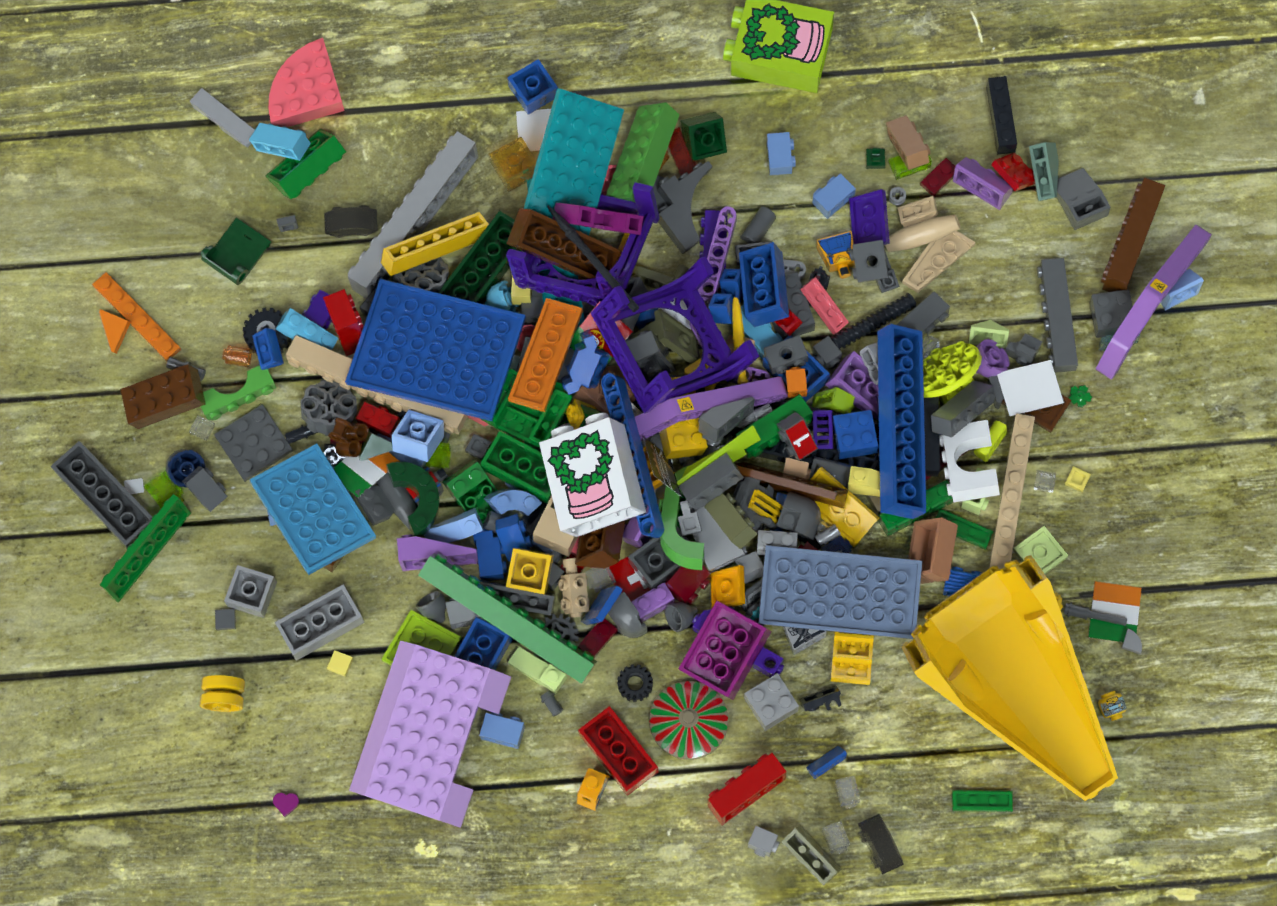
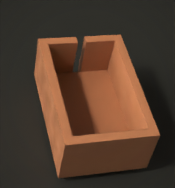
M944 518L914 522L908 559L922 561L921 584L949 580L957 535V524Z

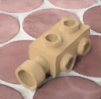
M576 558L563 559L566 575H561V579L558 582V587L563 594V599L560 602L561 609L564 610L565 614H570L571 618L582 617L583 612H589L590 604L587 594L585 573L577 572Z

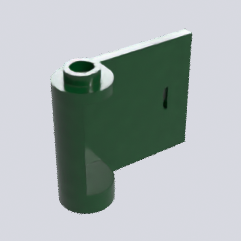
M236 217L215 246H206L202 250L201 260L236 285H240L272 242Z

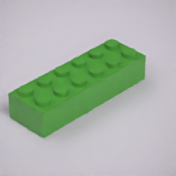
M666 102L639 106L606 196L635 202L632 189L635 182L654 186L680 115Z

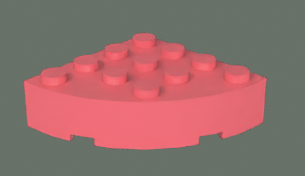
M323 38L310 42L298 49L278 70L269 94L268 109L271 124L278 127H290L345 111Z

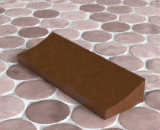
M743 461L735 462L744 478L749 477L760 480L759 484L767 488L770 485L774 490L789 493V491L806 496L813 501L844 509L848 493L846 489Z

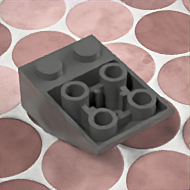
M1084 168L1058 178L1057 199L1074 231L1109 215L1111 207L1106 197Z

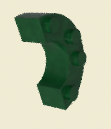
M408 462L386 464L393 487L409 488L419 498L418 508L407 519L413 537H422L432 528L439 513L437 485L427 471L415 464Z

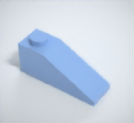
M473 508L433 525L424 537L450 543L483 531V524L476 508Z

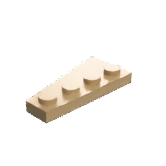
M955 231L940 240L929 243L903 279L902 284L919 293L969 251L976 242Z

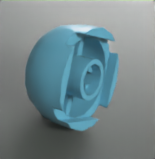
M501 281L488 290L485 305L516 312L515 307H519V305H512L511 287H507V281Z

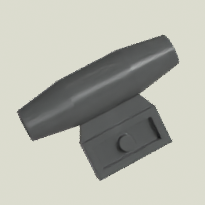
M388 472L376 482L377 486L372 485L369 489H365L361 496H359L360 489L355 491L359 496H355L373 526L390 519L394 513L410 530L407 517L413 514L417 507L405 487H393Z

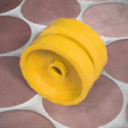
M211 675L202 678L201 689L206 693L200 696L201 708L219 712H236L243 709L244 698L240 696V694L245 692V681L243 679L225 675Z

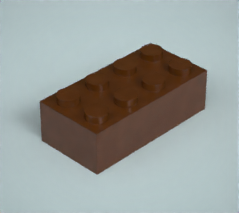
M189 364L120 389L127 422L137 429L206 404L198 369Z

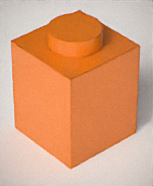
M792 367L786 370L788 398H794L799 394L802 397H807L805 369Z

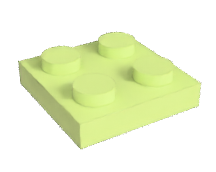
M1045 526L1013 548V551L1022 562L1026 556L1032 555L1044 574L1068 558V554Z

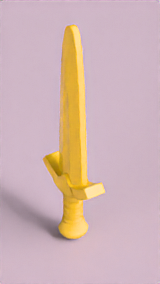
M737 297L733 298L732 303L734 351L745 342L742 313ZM746 370L739 375L737 381L739 385L749 382L746 377Z

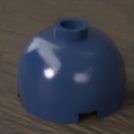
M191 449L176 450L169 456L166 462L167 476L174 484L186 487L182 480L198 466L205 469L204 459Z

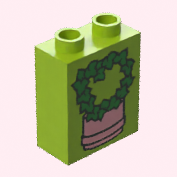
M746 0L745 7L735 6L731 28L739 29L736 40L727 38L723 53V60L731 62V76L818 93L833 30L834 12L779 0Z

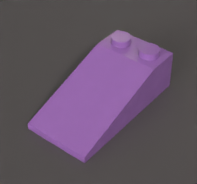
M853 351L842 360L825 385L829 389L838 387L855 397L854 406L862 411L871 410L873 418L879 421L878 385H875L870 378L868 368L864 365L861 356Z
M403 535L402 538H397L398 560L402 571L422 569L428 558L434 553L442 554L448 559L447 562L452 565L478 564V554L476 549L417 536L413 537V535Z

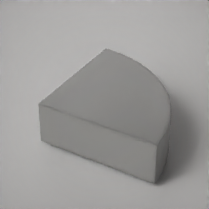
M1128 629L1122 649L1141 654L1142 643L1139 636L1134 631Z

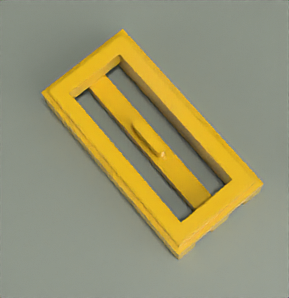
M754 490L748 508L760 516L771 518L777 524V517H780V510L783 509V506L760 490ZM756 502V503L759 504L762 508H764V509L768 510L769 512H771L773 515L771 516L770 514H768L767 512H765L764 510H762L761 508H759L758 506H756L754 503Z

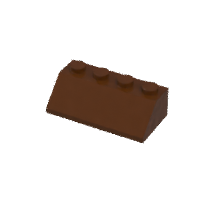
M625 520L579 536L575 564L577 566L606 569L618 563Z

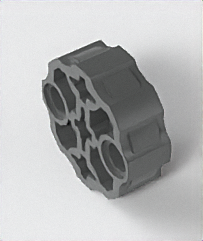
M439 257L393 275L392 282L438 293L447 281L448 265Z
M321 380L318 384L310 385L306 388L305 395L300 402L301 418L306 422L307 428L314 433H322L325 436L332 432L336 424V418H342L353 423L357 415L356 396L350 390L344 389L339 383L334 381Z

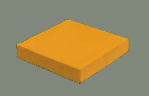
M737 565L711 572L712 608L716 601L727 607L745 604L744 566Z

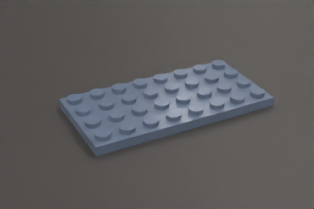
M766 545L758 624L913 639L911 634L917 626L922 561Z

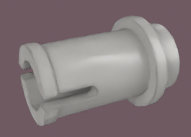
M833 524L823 532H817L818 535L815 538L820 546H826L827 542L841 534L836 525Z

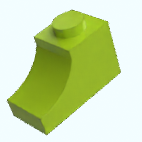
M836 387L816 393L812 407L848 414L854 408L855 397Z

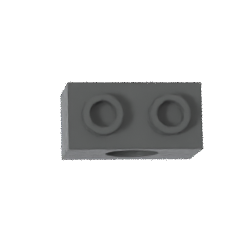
M800 335L764 348V355L772 375L775 373L783 374L789 368L802 367L808 362V354ZM784 354H790L792 356L790 359L782 358Z

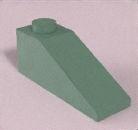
M1043 142L1029 146L1038 201L1056 198L1059 167L1056 143Z

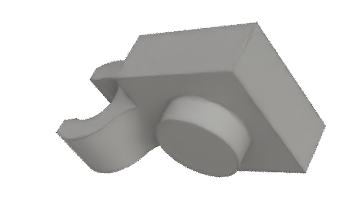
M687 500L680 502L683 516H679L678 520L682 536L701 532L702 528L698 513H691V507Z

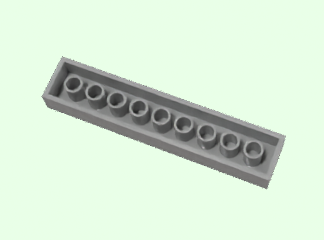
M458 131L454 136L449 137L446 147L437 153L436 160L433 164L428 165L424 176L416 181L412 192L406 194L400 208L397 207L394 210L392 218L389 222L384 223L378 237L375 236L372 239L369 249L360 255L356 266L350 268L348 279L353 291L367 298L381 278L388 279L390 275L381 264L383 248L420 235L478 159L477 147L474 141Z

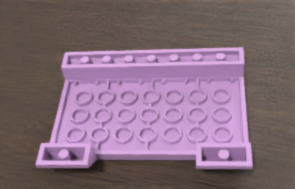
M400 641L349 791L461 828L474 790L455 784L453 781L478 707L499 714L511 676L416 644Z

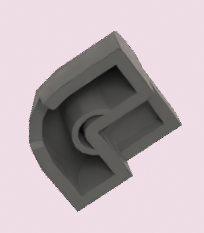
M789 491L776 526L798 533L797 535L814 540L821 519L820 508L812 499Z
M625 592L619 595L608 614L623 636L628 638L641 637L648 633L647 626L639 621L640 616L638 614L640 613Z

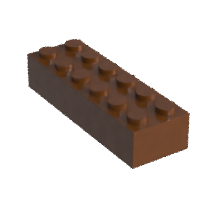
M1147 178L1143 179L1142 184H1137L1133 199L1101 279V282L1104 283L1102 290L1115 292L1127 289L1166 185Z
M519 208L507 241L508 245L586 280L596 278L598 270L576 244L566 237L565 232L555 220L534 210ZM576 230L581 240L608 271L611 270L618 262L622 251Z

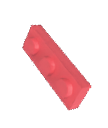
M816 277L812 278L800 289L833 335L849 323Z

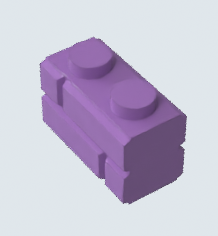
M665 583L632 601L640 613L638 614L640 616L639 621L641 623L665 610L667 605L674 603V597Z

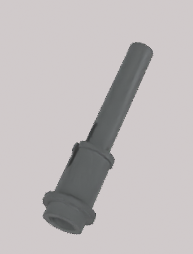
M1072 602L1065 604L1064 614L1067 617L1074 616L1085 620L1092 618L1123 626L1127 624V618L1089 610V607L1074 605Z

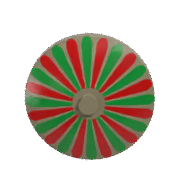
M694 681L679 682L664 689L655 699L650 711V729L657 745L670 756L683 760L700 759L714 752L724 740L728 729V712L724 701L712 688Z

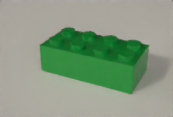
M499 431L481 461L482 469L548 504L552 494L542 453Z

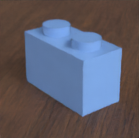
M789 132L767 134L770 175L792 174V167H796L795 156H791V150H794V140L790 139Z
M840 173L837 177L833 176L830 178L824 188H819L814 192L812 204L828 219L849 202V198L855 197L856 188Z
M486 713L479 735L480 739L519 749L525 729L524 722H521L522 720L517 717H510L508 719L502 717L503 715L500 713Z

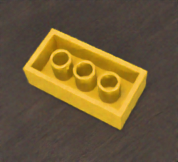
M696 391L687 393L685 395L695 394ZM699 418L677 422L659 432L663 452L667 459L701 456L708 446L706 439L702 438L703 434L698 431Z

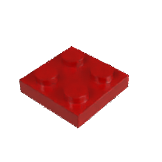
M1015 152L995 159L991 164L1015 192L1035 184L1033 170Z

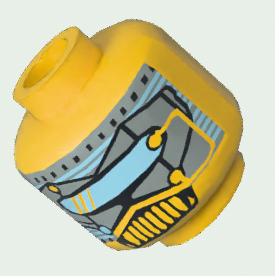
M1115 691L1101 695V699L1098 701L1102 716L1104 718H1111L1112 721L1123 718L1122 713L1127 710L1122 694Z

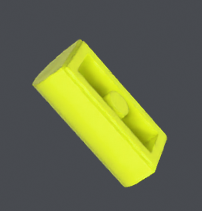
M995 420L989 428L992 446L974 450V454L984 462H988L1007 434V425Z

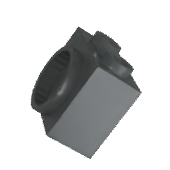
M883 240L852 245L853 249H850L851 261L855 260L856 268H852L853 277L858 280V283L889 279ZM871 256H875L878 259V263L873 267L867 263L868 258Z

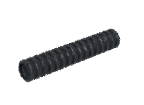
M906 293L905 297L901 296L900 299L891 302V305L887 304L886 308H880V311H875V314L871 313L870 317L866 316L865 320L861 319L860 322L850 325V328H845V331H840V334L836 333L835 337L831 336L830 339L841 351V348H846V345L850 346L851 342L855 343L856 339L860 340L866 334H871V331H876V328H881V325L885 326L886 322L890 323L891 319L895 320L901 314H906V311H911V308H916V301L911 294Z

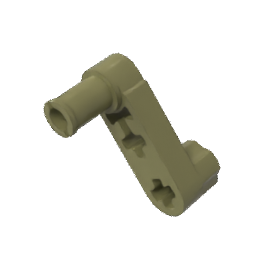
M679 264L672 278L641 266H635L631 277H640L644 285L658 289L682 277L689 268Z

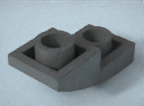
M886 252L889 279L876 280L881 293L900 287ZM872 256L868 258L869 266L873 267L878 263L877 257Z

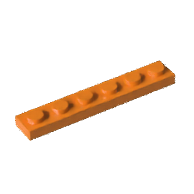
M107 272L92 284L125 320L131 322L130 325L166 361L170 357H174L181 350L172 338Z

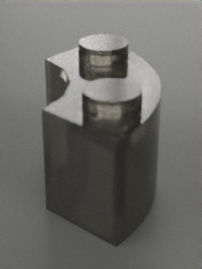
M367 205L348 208L333 207L331 211L324 213L325 234L337 238L351 235L368 236L378 231L377 210L371 209Z
M880 814L858 823L860 829L858 836L861 842L866 843L872 855L870 860L874 869L878 868L883 875L904 865L893 837Z

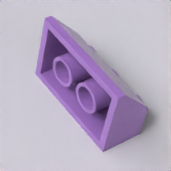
M967 157L955 166L954 183L1001 210L1013 191L1004 179L998 177L991 169H985L980 166L976 160H970Z

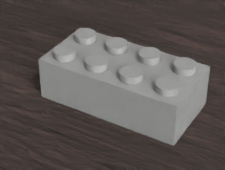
M344 584L275 622L296 661L365 623Z

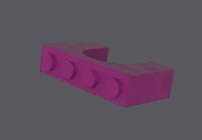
M555 203L554 211L569 224L641 235L644 216L599 210L580 205Z

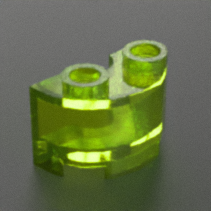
M166 470L144 485V488L160 508L164 506L165 501L173 494L184 502L181 496L184 494L178 485H172Z

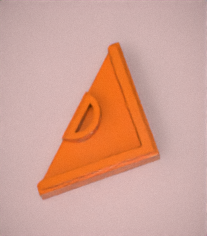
M100 309L99 313L111 352L117 354L131 322Z

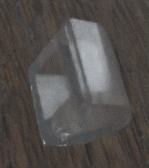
M1036 470L1034 490L1053 493L1056 473Z

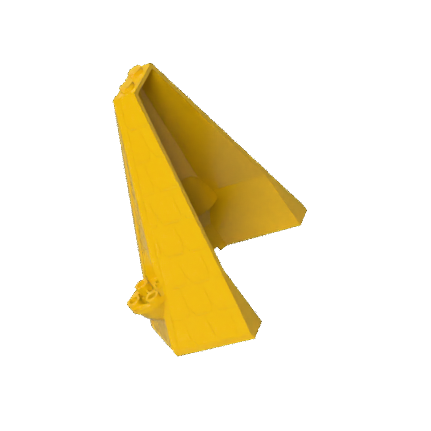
M1032 555L1026 556L1021 563L1017 559L1006 562L1004 564L1005 568L999 569L997 565L990 567L927 612L924 616L926 619L924 625H918L911 634L913 640L909 643L905 642L901 648L919 679L1084 801L1092 799L1098 795L1100 790L1114 784L1118 776L1060 611L1063 608L1061 604L1062 597L1059 593H1054L1051 582Z

